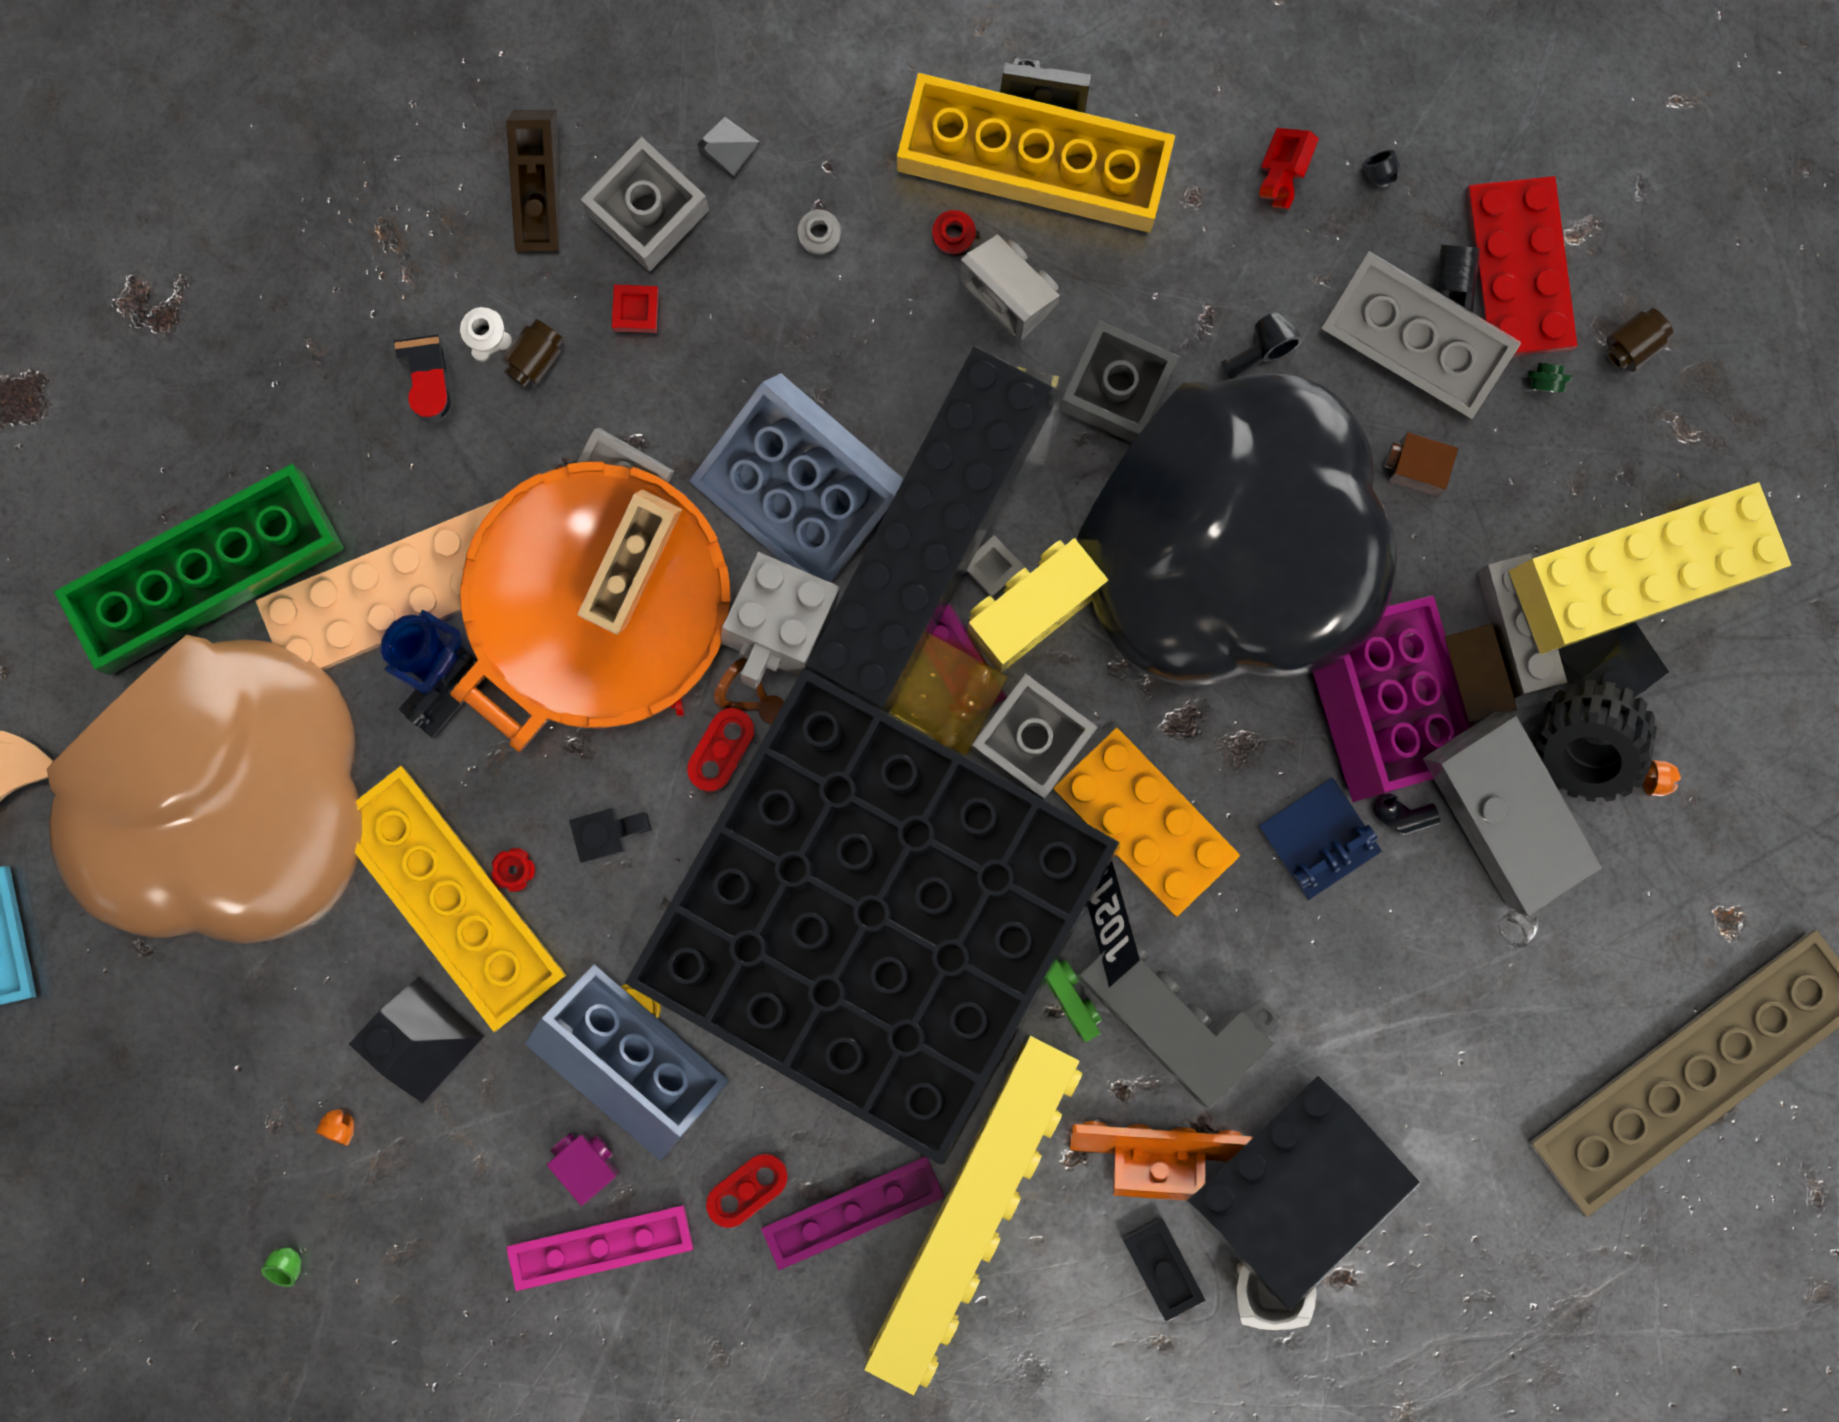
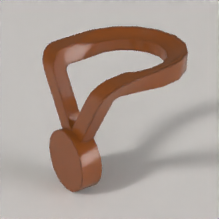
M741 657L724 673L715 690L714 702L721 710L736 708L742 711H758L760 718L767 724L772 725L784 701L776 695L767 696L761 681L757 689H755L760 702H733L726 699V693L730 684L743 670L747 659Z

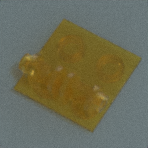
M930 634L889 713L936 738V741L950 749L954 748L967 755L1008 676Z

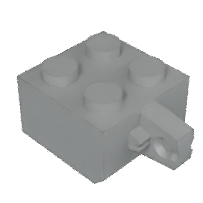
M758 552L722 626L721 644L740 651L739 656L747 659L740 676V683L757 689L767 668L773 671H777L779 668L798 677L803 668L807 670L808 666L806 664L837 605L840 586Z

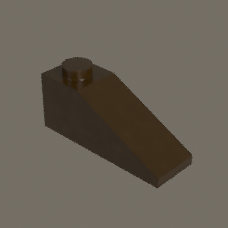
M513 110L506 120L515 251H559V143L557 110Z

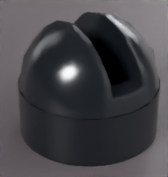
M1394 150L1378 152L1362 163L1367 178L1377 187H1387L1390 185V181L1395 182L1399 178L1401 171L1400 163Z

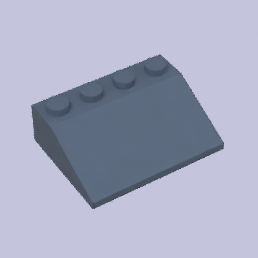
M778 374L759 385L689 482L781 562L833 583L874 537L904 479L783 374Z

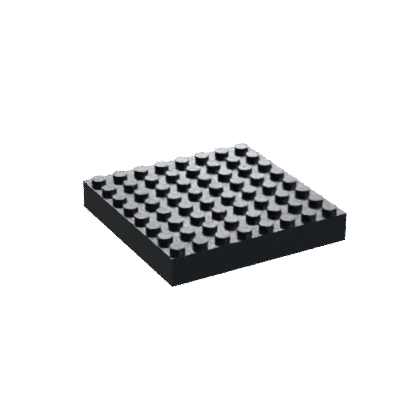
M803 668L624 984L942 1165L948 1159L1111 862L1120 849V842ZM946 897L942 906L936 908L934 904Z

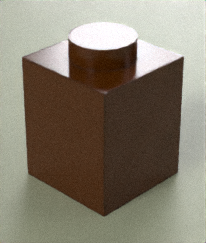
M1407 432L1399 443L1392 442L1385 462V467L1391 469L1388 482L1439 497L1447 489L1459 448Z

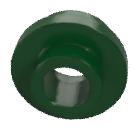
M1538 363L1537 371L1528 370L1527 377L1531 378L1530 389L1566 392L1567 382H1572V375L1564 374L1565 365Z

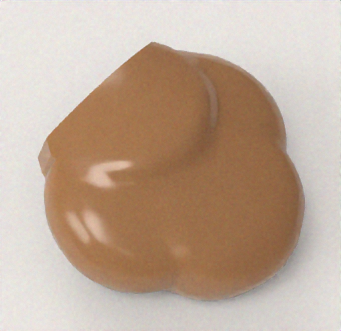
M185 635L114 700L47 768L51 791L55 795L49 820L50 848L56 869L65 887L77 904L94 918L117 929L151 938H167L198 932L213 939L240 944L258 943L281 938L320 919L336 904L349 885L359 861L358 856L355 854L357 842L361 843L362 812L358 810L356 800L360 797L351 777L355 755V730L349 708L339 687L322 668H319L311 661L306 662L303 658L279 644L245 639L220 641L213 644L204 638Z

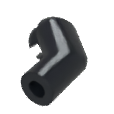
M1391 793L1379 796L1374 807V813L1378 821L1401 835L1435 826L1441 822L1439 812L1434 803L1411 810L1397 801V796Z

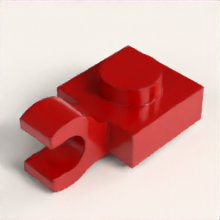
M1276 128L1261 168L1268 173V176L1263 181L1259 191L1261 198L1274 199L1272 203L1274 208H1290L1294 199L1293 178H1304L1319 141L1315 134L1310 130Z

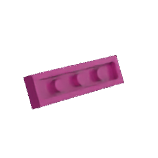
M685 1204L511 1244L506 1246L515 1291H520L692 1251L694 1245Z

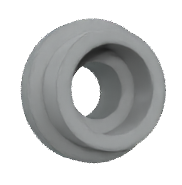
M811 211L804 215L799 222L797 229L798 239L803 248L811 253H828L840 241V223L828 211ZM821 224L827 228V233L823 237H815L812 235L811 229L815 225Z

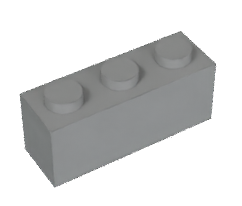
M1531 553L1488 564L1477 572L1514 698L1553 689L1567 683L1558 649L1540 655L1509 574V570L1531 560Z

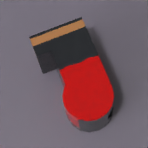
M436 334L394 340L396 358L401 365L410 364L413 386L408 394V402L411 409L420 420L427 423L442 421L451 410V396L444 346L441 338Z

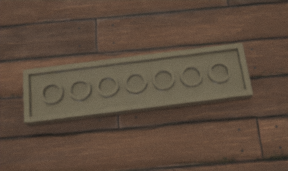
M1811 930L1529 1142L1530 1146L1582 1216L1589 1217L1839 1028V958L1817 930Z

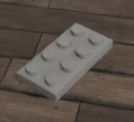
M1370 251L1321 328L1473 419L1521 344L1519 340Z

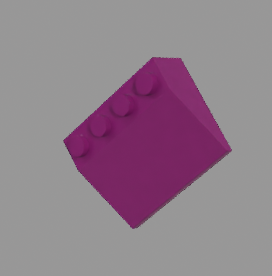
M1434 595L1388 606L1377 627L1358 648L1339 661L1324 669L1313 672L1352 803L1433 780L1434 778L1422 758L1474 726L1473 722L1469 723L1444 638L1446 634Z

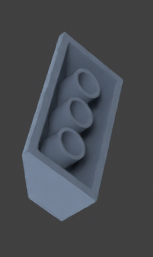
M593 965L541 1018L524 1043L660 1161L676 1145L729 1082L724 1075L596 965Z

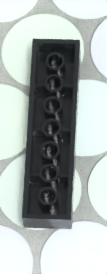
M975 345L973 346L806 666L882 708H893L896 705L943 613L1061 393L1060 391Z

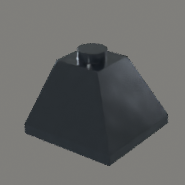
M1636 622L1558 649L1569 684L1577 682L1580 686H1585L1586 680H1596L1599 685H1605L1606 681L1616 683L1615 688L1622 690L1624 687H1627L1634 691L1633 698L1669 673Z
M418 977L379 1010L349 1045L382 1076L423 1104L485 1036L425 980Z

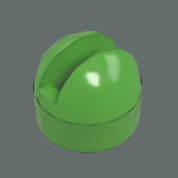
M291 1248L276 1249L267 1257L261 1273L267 1280L276 1285L291 1287L295 1284L301 1272L302 1261L298 1253Z

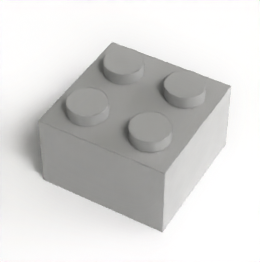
M642 136L580 199L586 214L649 272L709 211L706 195Z
M1025 673L972 744L971 750L1024 790L1044 800L1098 727Z

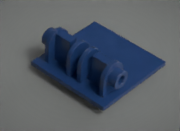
M1333 777L1259 825V828L1307 900H1310L1382 852L1376 843V840H1378L1376 833L1369 825H1364Z

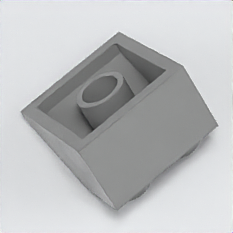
M997 234L967 253L961 259L959 282L1022 342L1058 306L1060 295L1056 291L1059 287L1045 271L1040 270L1037 273L1025 262L1028 256L1016 242L1011 239L1005 242Z

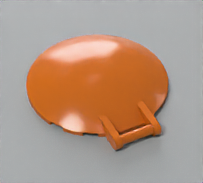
M604 462L572 463L543 474L539 473L517 485L495 504L483 519L473 536L466 554L460 585L461 610L467 637L478 661L455 686L450 695L460 704L465 701L511 740L509 745L518 753L528 745L548 720L575 727L609 728L642 721L676 703L699 682L710 667L721 645L722 626L729 614L730 580L728 567L726 566L717 536L707 519L683 493L671 484L653 474L634 467L627 468L619 465L604 464ZM643 489L681 508L682 512L627 627L616 635L577 614L633 495ZM485 677L531 715L523 726L476 688Z

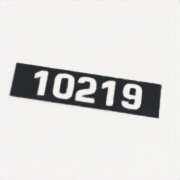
M1113 861L1088 904L1100 955L1105 951L1102 963L1109 988L1140 961Z

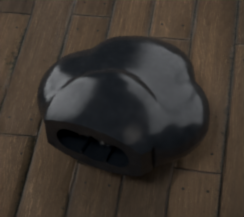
M1266 372L1236 377L1211 385L1205 382H1184L1156 412L1111 474L1077 536L1078 543L1108 579L1102 587L1092 594L1095 614L1099 624L1115 649L1131 666L1158 680L1185 686H1207L1222 683L1246 673L1268 677H1298L1324 669L1339 661L1358 648L1373 632L1385 613L1391 598L1396 576L1397 544L1395 531L1384 505L1373 490L1374 467L1371 447L1363 429L1344 402L1324 386L1305 378L1285 373Z

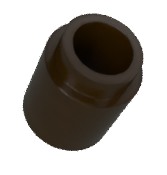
M1651 308L1647 312L1640 311L1607 337L1608 348L1606 349V355L1610 362L1619 370L1626 368L1631 372H1635L1668 345V339L1674 335L1673 328L1667 318L1657 309Z
M535 319L531 326L525 325L501 360L508 365L503 372L523 387L529 381L538 385L562 352L559 347L563 343L564 338L542 321Z

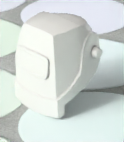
M1242 1263L1237 1264V1272L1239 1274L1237 1301L1242 1325L1265 1330H1291L1310 1325L1316 1305V1287L1290 1312Z

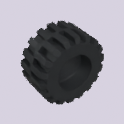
M1586 680L1585 686H1580L1577 682L1567 686L1566 692L1559 690L1553 695L1552 701H1548L1535 748L1558 790L1564 788L1568 790L1567 795L1577 798L1578 795L1585 796L1586 801L1596 802L1597 798L1603 797L1607 802L1615 800L1616 794L1625 797L1632 793L1633 787L1639 788L1643 784L1645 775H1648L1651 765L1657 726H1654L1655 716L1653 711H1646V701L1642 697L1633 698L1634 691L1627 687H1624L1622 690L1615 688L1616 683L1606 681L1605 685H1599L1596 680ZM1595 737L1607 741L1610 745L1592 744L1582 738Z

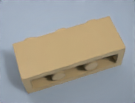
M643 489L633 495L580 607L578 616L616 635L627 627L682 512L681 508Z

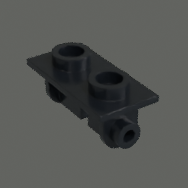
M456 643L401 705L399 710L410 722L433 738L464 703L463 701L460 704L450 693L478 660L460 644Z

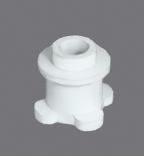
M483 307L475 308L465 314L461 321V337L467 346L472 348L471 354L477 361H486L489 359L490 354L498 350L506 351L512 345V337L504 332L502 318L496 311ZM481 327H489V330L486 334L477 335V332Z

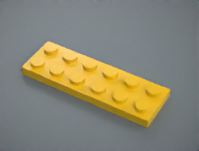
M398 767L356 800L358 810L362 812L361 843L357 842L355 854L493 1032H497L567 977L405 767Z

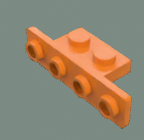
M1087 1121L1081 1125H1073L1070 1137V1150L1114 1154L1113 1196L1188 1201L1205 1184V1160L1228 1162L1253 1137L1242 1136L1241 1133L1232 1130L1210 1134L1197 1133L1196 1130L1188 1127H1178L1171 1131L1152 1130L1150 1126L1144 1124H1132L1123 1128L1109 1127L1099 1121Z

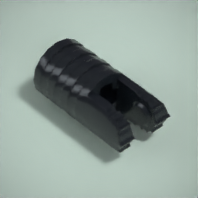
M1441 244L1436 291L1447 298L1449 290L1462 291L1460 306L1473 313L1480 248Z

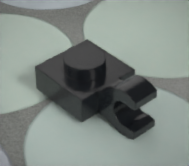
M610 808L569 820L580 863H587L626 852L623 838L652 831L648 813L644 812L617 820L615 809Z

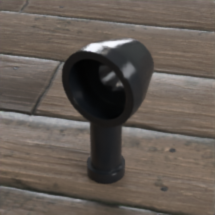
M1277 312L1261 318L1254 326L1257 345L1230 360L1225 359L1221 362L1228 378H1236L1237 375L1262 361L1272 362L1287 356L1303 341L1299 331Z

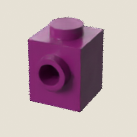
M586 1132L578 1138L569 1133L550 1150L555 1158L546 1164L581 1206L586 1204L620 1174L619 1170L609 1160L614 1155L609 1146L597 1134L591 1138Z

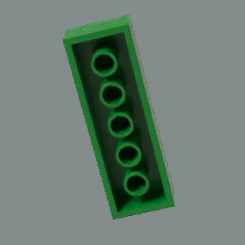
M292 463L55 590L54 594L94 670L112 675L345 548L304 472Z

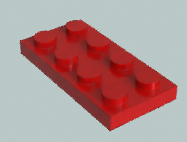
M1556 176L1469 185L1466 188L1472 244L1473 247L1480 248L1477 283L1482 319L1521 342L1513 357L1574 350L1578 347Z

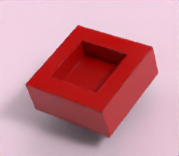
M614 284L612 330L615 332L657 333L658 286Z

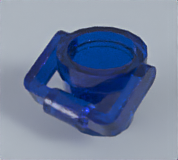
M423 609L419 616L414 614L402 616L386 629L381 640V654L388 663L384 671L423 694L429 693L440 678L444 680L458 658L455 653L462 643V636L459 630ZM434 626L453 636L447 645L437 634ZM405 673H407V674L411 675L412 677H414V678H416V679L422 681L423 684L420 683V682H418V681H416L415 679L411 678L410 676L406 675Z

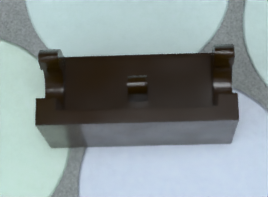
M1493 624L1445 636L1469 723L1483 720L1495 711L1502 713L1517 711Z

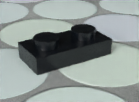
M1163 1218L1122 1238L1165 1321L1206 1301Z

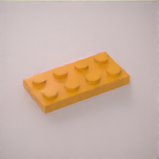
M1118 727L1052 789L1084 823L1120 842V849L1116 856L1174 917H1178L1241 856Z

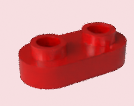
M728 708L714 716L687 765L689 779L698 789L705 792H716L723 789L730 782L754 740L755 727L748 714L740 709ZM730 724H737L741 727V735L735 740H730L725 736V729ZM708 762H714L719 767V772L714 778H706L703 775V767Z
M770 1153L758 1154L751 1158L711 1190L706 1201V1209L710 1219L715 1224L725 1228H733L745 1222L784 1190L788 1181V1171L785 1163L779 1157ZM764 1167L770 1168L774 1173V1180L770 1184L761 1183L757 1178L759 1169ZM727 1195L734 1196L738 1200V1208L733 1212L724 1210L722 1207L723 1197Z

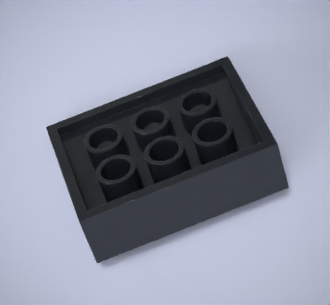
M1317 1076L1188 1200L1194 1216L1291 1312L1420 1186V1182L1357 1112Z

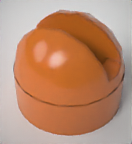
M1651 760L1649 773L1645 775L1643 782L1645 793L1652 796H1665L1676 791L1678 788L1676 782L1681 779L1678 768L1666 761Z
M341 1109L331 1110L322 1117L315 1133L348 1147L354 1135L355 1123L349 1113L343 1115Z

